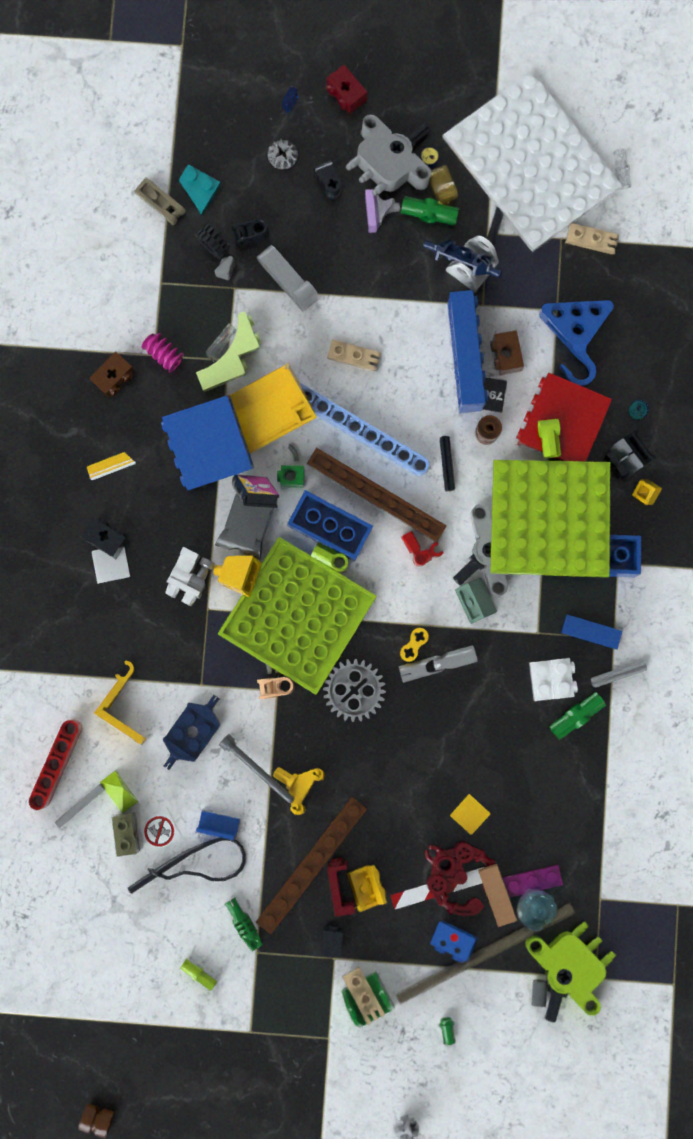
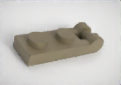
M146 177L134 190L138 197L166 218L173 226L178 222L177 219L180 215L183 216L186 213V210ZM171 207L175 209L172 214L168 212Z

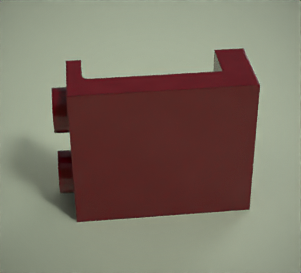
M343 858L332 859L327 867L335 917L355 913L354 899L342 901L337 871L348 869V861H343Z

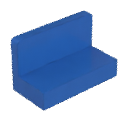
M202 810L196 832L235 840L240 818Z

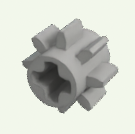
M402 1116L400 1121L395 1122V1134L399 1139H414L418 1137L419 1125L414 1120V1117Z

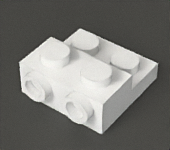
M570 658L529 663L534 701L575 697L574 693L578 691L576 681L572 680V673H575L574 662H570Z

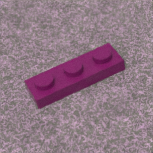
M558 865L502 877L509 898L563 885Z

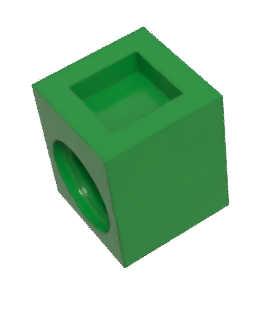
M281 465V471H277V482H280L281 487L304 488V466ZM289 472L296 474V478L292 481H288L285 478Z

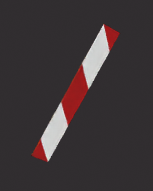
M479 869L466 872L468 879L462 885L447 881V889L444 894L481 884L482 880ZM427 884L390 895L394 909L435 898L427 888Z

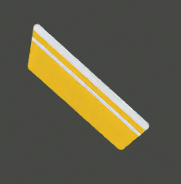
M123 452L89 465L87 470L91 480L134 465L135 461Z

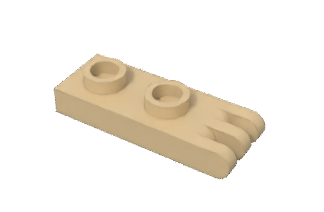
M570 223L565 243L615 254L616 249L611 247H617V242L613 240H618L619 235Z
M332 339L327 359L376 372L377 367L370 364H378L379 360L372 358V356L380 357L381 353Z
M359 966L342 976L367 1025L371 1024V1020L368 1017L370 1014L374 1021L378 1020L375 1011L378 1010L381 1017L385 1015Z

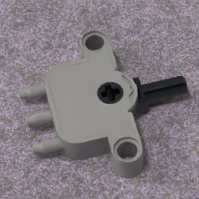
M365 116L361 129V135L365 140L360 143L357 156L346 165V169L350 171L358 165L365 172L359 178V182L364 183L371 178L377 184L372 191L374 196L384 190L388 192L395 191L406 181L418 190L426 189L430 181L431 170L412 152L415 149L416 143L430 132L429 126L422 124L408 136L405 133L402 135L392 134V131L376 116Z

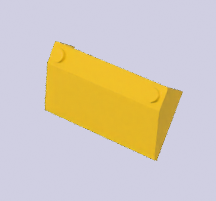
M289 363L230 395L250 454L317 418Z

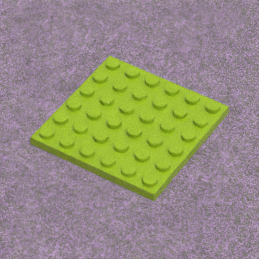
M493 460L490 574L609 577L610 462Z
M278 537L262 562L251 596L247 597L242 594L218 632V635L317 695L377 596L281 537Z

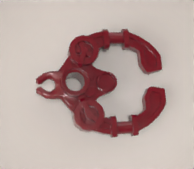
M459 842L454 848L442 850L436 845H429L428 848L435 850L437 854L435 857H431L428 850L424 851L426 859L432 864L431 876L427 879V888L438 901L437 904L440 907L446 908L450 915L472 916L478 914L484 905L477 897L470 899L465 906L459 905L456 902L452 904L447 900L449 896L446 893L444 894L447 889V881L460 885L466 883L468 877L462 863H468L473 858L477 863L482 861L485 867L495 865L496 861L493 858L490 859L485 851L479 850L466 842ZM448 859V866L440 867L441 861Z

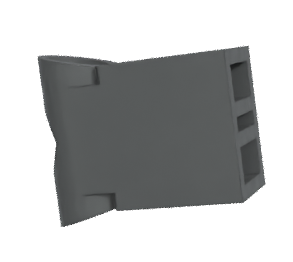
M235 494L225 529L218 537L215 546L226 550L240 549L245 556H253L260 561L262 542L274 508L244 506L239 496Z

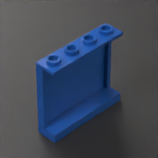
M230 395L162 417L161 425L163 431L167 432L169 440H167L168 446L171 451H174L176 456L174 463L177 469L180 468L182 474L180 480L183 487H186L187 490L255 468Z

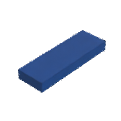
M571 615L565 616L561 630L562 634L615 650L618 649L622 635L621 630Z

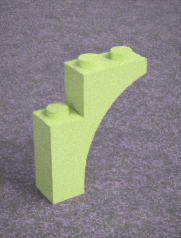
M245 311L238 314L237 332L228 351L216 363L196 372L204 392L245 376V370L248 368L244 359L240 360L239 357L260 349L258 345L261 344L258 333L254 334L252 326H254L251 315H246Z

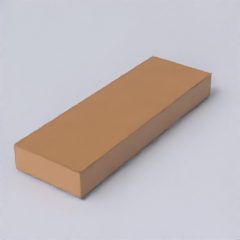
M498 864L479 869V874L498 927L516 922L517 917Z

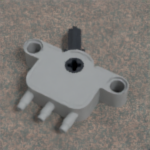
M478 504L470 513L476 538L472 555L469 557L470 561L453 579L458 585H462L478 569L480 571L483 569L490 594L494 597H501L508 590L505 576L512 574H490L491 554L487 555L485 551L486 548L491 547L492 521L488 508L483 504ZM482 510L485 515L484 518H477L475 511ZM495 583L502 585V593L494 591L493 586Z

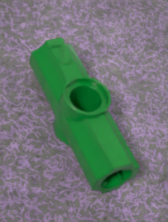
M404 196L401 208L402 214L419 217L424 222L435 223L437 221L454 226L459 208L442 205L435 199L426 198L420 200Z
M594 692L581 703H577L569 708L565 715L552 723L549 728L560 740L575 728L578 729L587 723L590 717L604 708L606 704L601 696Z

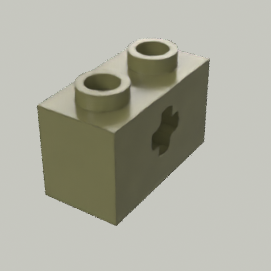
M135 812L113 816L112 825L116 857L133 855L140 852Z

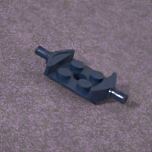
M426 240L423 248L434 252L435 260L438 261L445 256L448 260L462 262L468 268H473L472 275L474 276L490 274L500 278L502 275V270L492 267L491 257L486 256L485 253L477 254L464 246H457L455 241L446 240L435 244Z
M213 694L212 698L205 705L188 703L170 731L162 739L170 753V757L163 765L166 769L170 770L176 760L195 762L221 726L213 712V708L220 700L216 695ZM191 726L196 727L198 730V734L194 738L190 737L187 733L188 728Z

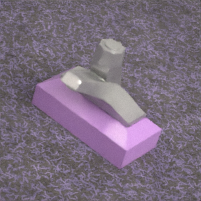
M373 189L365 190L369 233L377 232L387 213L400 211V204L395 203V199L391 198L384 201L379 195L374 196L372 194Z

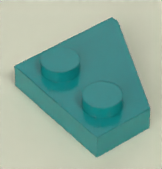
M189 164L179 179L180 184L186 190L200 214L203 215L221 183Z

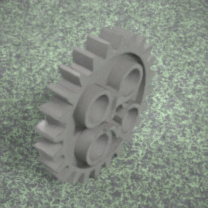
M357 659L354 660V664L347 660L346 666L340 662V669L333 667L335 673H329L331 679L325 680V683L329 684V686L323 688V690L328 691L324 698L330 699L326 705H333L331 712L337 710V717L344 714L345 721L348 716H351L352 722H354L355 717L362 721V715L369 719L370 711L376 714L374 707L381 708L378 701H384L380 694L386 693V691L381 690L380 687L384 686L385 683H379L383 676L375 675L378 669L370 670L372 664L365 667L364 660L360 665ZM357 671L360 673L361 678L358 682L350 680L349 675L351 672ZM364 678L368 679L358 689L359 694L357 696L353 694L344 703L341 702L351 691L350 686L356 687ZM338 684L345 685L346 693L344 695L336 694L335 688ZM369 685L373 688L372 696L366 697L363 694L364 686ZM352 698L359 701V707L356 710H352L348 706V702Z

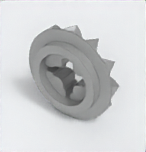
M281 139L277 142L274 141L268 151L270 163L278 169L290 168L295 164L298 156L295 145L289 140L284 141ZM279 149L283 152L287 151L286 158L282 155L279 156Z

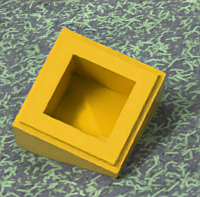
M640 479L632 496L646 505H653L662 488L648 479Z

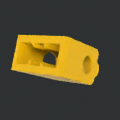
M227 556L223 565H216L213 572L215 576H219L218 582L223 586L250 597L262 563L253 556Z

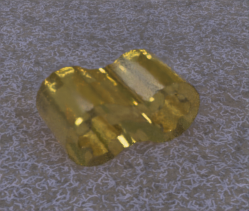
M443 165L431 170L430 184L435 192L437 201L443 204L458 198L457 189L451 179L447 166Z

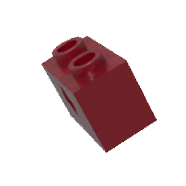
M345 65L327 77L326 88L331 96L335 95L343 110L346 109L351 114L367 101V91Z

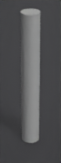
M99 784L60 817L55 824L61 828L105 790L103 786Z

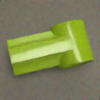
M559 420L538 421V433L542 439L544 458L561 456Z
M318 542L311 554L313 558L338 573L345 572L349 567L348 559L344 554L338 553ZM338 559L345 561V565L341 568L335 566V561Z

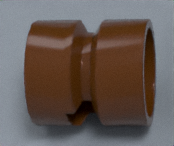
M492 415L482 417L475 429L476 439L484 445L494 443L502 431L500 420Z
M88 1103L83 1112L78 1130L86 1133L94 1131L95 1136L106 1139L114 1117V1111L105 1108L100 1111L98 1106Z

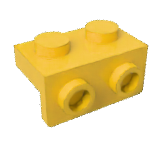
M366 865L346 873L359 912L387 903L386 892L381 886L380 874L375 865Z

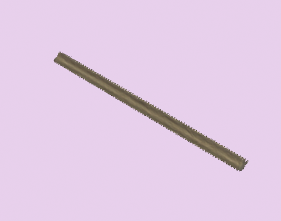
M569 903L567 906H563V908L560 907L552 912V914L549 913L543 916V918H539V921L536 920L530 923V925L528 924V926L526 925V927L524 926L517 930V932L509 934L504 939L502 938L500 941L497 940L495 943H491L489 947L486 946L482 950L476 951V954L473 953L469 961H463V963L456 962L452 966L445 967L443 971L441 970V972L438 971L434 975H430V978L428 977V979L425 978L423 981L417 982V985L415 983V986L412 985L410 988H406V991L405 989L404 992L403 990L399 991L396 997L400 1005L414 998V996L416 997V995H421L427 989L430 990L434 986L436 987V985L438 986V984L447 981V979H451V976L453 978L460 974V972H464V969L466 971L473 967V965L484 962L486 958L489 959L493 955L499 954V951L502 952L506 948L512 947V944L514 946L519 941L530 938L532 934L534 935V933L537 934L541 930H545V927L547 929V926L550 927L554 923L560 922V919L562 920V918L565 919L567 916L573 915L574 910Z

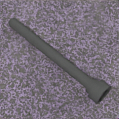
M228 734L220 742L219 746L224 751L227 750L234 753L288 803L294 802V797L236 746L235 738Z

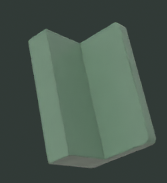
M482 578L468 582L455 589L470 624L497 612Z

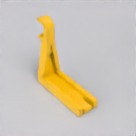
M125 661V665H128L130 670L125 677H121L119 674L115 675L118 681L94 714L135 740V742L143 745L146 740L145 737L106 712V709L111 708L134 673V665L129 661Z

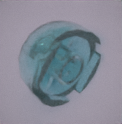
M532 889L525 892L520 897L516 907L520 921L533 931H540L544 929L543 925L546 923L550 924L557 909L553 896L540 889Z

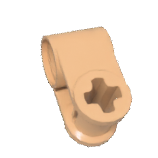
M286 677L257 680L261 694L259 699L288 695L295 689L294 681ZM285 680L291 685L287 692L281 689V684Z

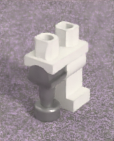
M183 547L179 559L167 580L169 584L166 594L176 598L179 590L186 592L182 602L192 606L197 598L200 599L205 589L204 581L209 570H213L216 564L202 557L200 561L202 567L197 575L194 574L193 571L200 556Z

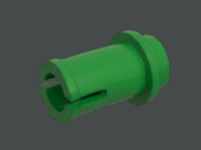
M451 1017L440 1019L439 1027L442 1029L444 1045L456 1043L453 1030L454 1021H452Z

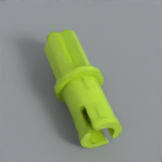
M187 958L179 968L192 977L194 982L196 980L209 991L217 983L213 977L203 971L204 968L200 969Z

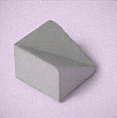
M232 256L221 260L220 265L215 269L216 277L226 280L231 279L235 266Z

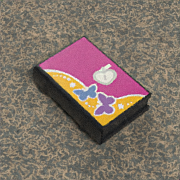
M233 476V489L244 506L278 507L277 500L280 495L267 477Z

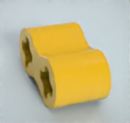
M415 629L410 635L409 643L401 648L400 656L404 661L411 662L417 658L419 647L428 640V633L425 629ZM422 632L424 641L420 640L417 642L414 634ZM411 648L414 656L406 658L404 649L408 650Z

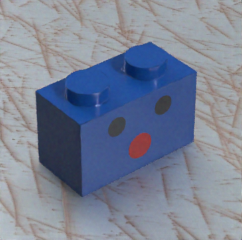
M439 921L430 944L435 946L434 949L443 954L448 952L453 955L452 958L463 963V961L467 962L470 960L479 938L445 921Z

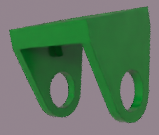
M375 971L366 976L365 978L384 1014L395 1009L377 972ZM348 987L343 989L342 995L345 1006L353 1023L359 1028L367 1025ZM378 1010L375 1011L377 1018L381 1017ZM368 1015L371 1022L374 1021L372 1015Z

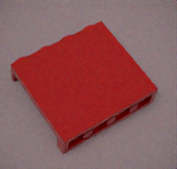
M548 372L547 376L542 377L538 387L541 389L538 395L534 394L531 405L534 406L531 412L527 411L523 421L526 424L524 429H519L516 439L519 440L517 445L520 446L522 444L543 453L542 439L538 433V421L558 419L560 423L559 442L561 456L555 458L560 461L586 462L612 399Z

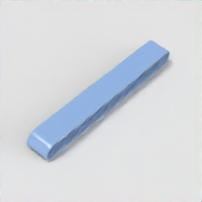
M300 383L305 394L312 397L309 402L316 416L414 475L423 476L427 473L429 462L424 456ZM325 404L328 406V409L325 412H321L318 410V406ZM342 414L344 419L338 422L334 420V416ZM356 423L361 428L358 431H352L350 426ZM369 433H373L377 438L374 441H369L366 436ZM383 444H392V450H384L382 447ZM405 452L409 455V459L403 461L399 458V454ZM422 462L425 465V469L417 470L415 464Z

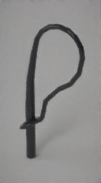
M221 837L212 839L187 849L156 869L148 868L149 874L127 888L133 894L157 877L171 880L183 874L200 876L209 881H227L236 877L243 870L246 863V853L243 846L236 839L230 840ZM220 841L235 843L242 853V863L239 869L224 878H212L203 873L185 870L170 876L163 874L188 856Z

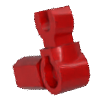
M412 531L401 537L409 553L413 554V563L418 567L424 566L432 560V557L438 558L444 553L443 551L440 553L434 552V547L439 545L438 542L433 543L429 550L424 549L421 551V546Z

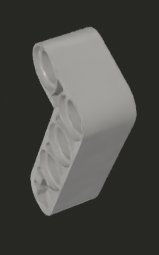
M270 245L257 256L260 264L301 311L304 312L318 300L317 291L308 281L304 282L274 246Z

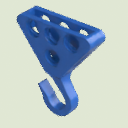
M611 301L547 303L542 306L539 312L541 320L589 371L586 379L578 380L561 364L560 369L564 373L566 380L586 387L595 378L596 367L586 353V346L612 311L613 303ZM591 309L598 310L599 315L592 314ZM572 310H578L580 316L573 315ZM553 311H559L562 316H554ZM573 328H579L582 334H575Z

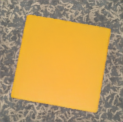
M468 794L450 816L472 835L490 815V812Z

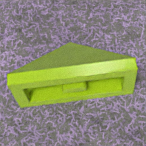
M116 770L100 782L122 814L139 802Z

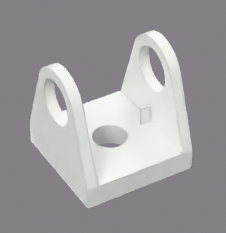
M476 236L469 239L464 247L470 248L477 254L485 253L486 256L491 257L493 268L498 265L499 261L495 248L486 238ZM457 260L452 261L446 268L448 273L475 293L489 276L487 274L474 276L472 275L473 270H470L466 265Z

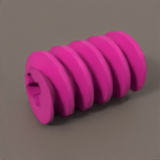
M161 333L156 335L150 334L143 341L141 348L146 350L149 355H152L154 360L158 359V363L163 365L164 369H169V373L173 372L181 363L184 354L176 355L178 348L176 347L171 350L172 343L165 345L167 338L160 340Z

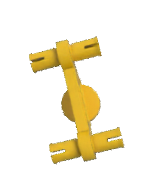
M278 767L274 771L273 777L284 783L286 789L294 797L290 810L296 815H301L306 811L302 802L315 780H323L325 773L322 769L316 768L297 775L295 773L292 775Z

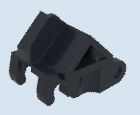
M637 430L610 447L611 452L604 457L607 462L612 461L619 470L616 474L619 479L626 474L631 476L656 458L639 438ZM630 439L633 441V443L636 445V447L639 449V451L641 452V454L644 456V458H645L646 460L643 459V457L640 455V453H639V452L637 451V449L634 447V445L632 444V442L630 441Z

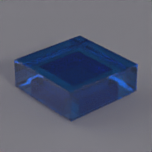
M290 87L282 100L283 110L287 113L290 112L298 99V92L294 87Z

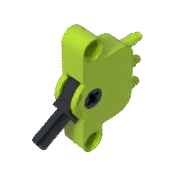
M586 922L579 925L573 932H562L549 945L538 935H532L526 939V948L545 969V976L550 984L548 991L551 993L545 1014V1020L549 1022H556L562 998H567L568 994L589 1016H596L601 1010V1004L592 991L604 980L606 975L605 967L613 961L616 954L611 951L599 961L592 952L599 946L602 939L597 937L585 946L578 938L588 927ZM539 941L540 947L536 950L531 949L532 942ZM565 971L567 975L561 979L559 974H563ZM588 1001H595L593 1008H586Z

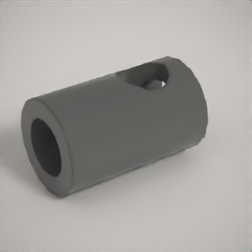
M533 980L532 1006L546 1007L547 981Z

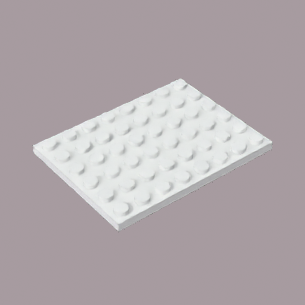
M532 71L443 134V139L493 203L501 209L504 217L532 252L622 186Z

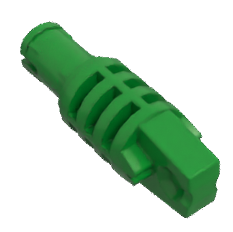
M236 897L226 902L225 905L233 917L232 923L241 939L251 951L258 949L262 946V943L248 913L242 911Z

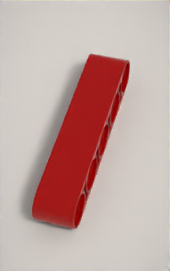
M67 720L61 725L29 797V806L33 810L44 809L50 804L82 732V725L79 721ZM70 723L74 724L76 728L73 734L69 733L67 729ZM62 741L66 742L68 746L65 752L60 749ZM54 759L58 760L60 764L57 770L52 767ZM46 777L49 778L52 783L49 788H47L44 785V779ZM37 796L43 798L42 806L36 803Z

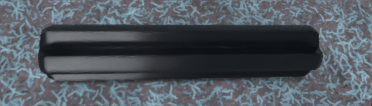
M441 436L439 441L445 492H452L455 490L450 437Z

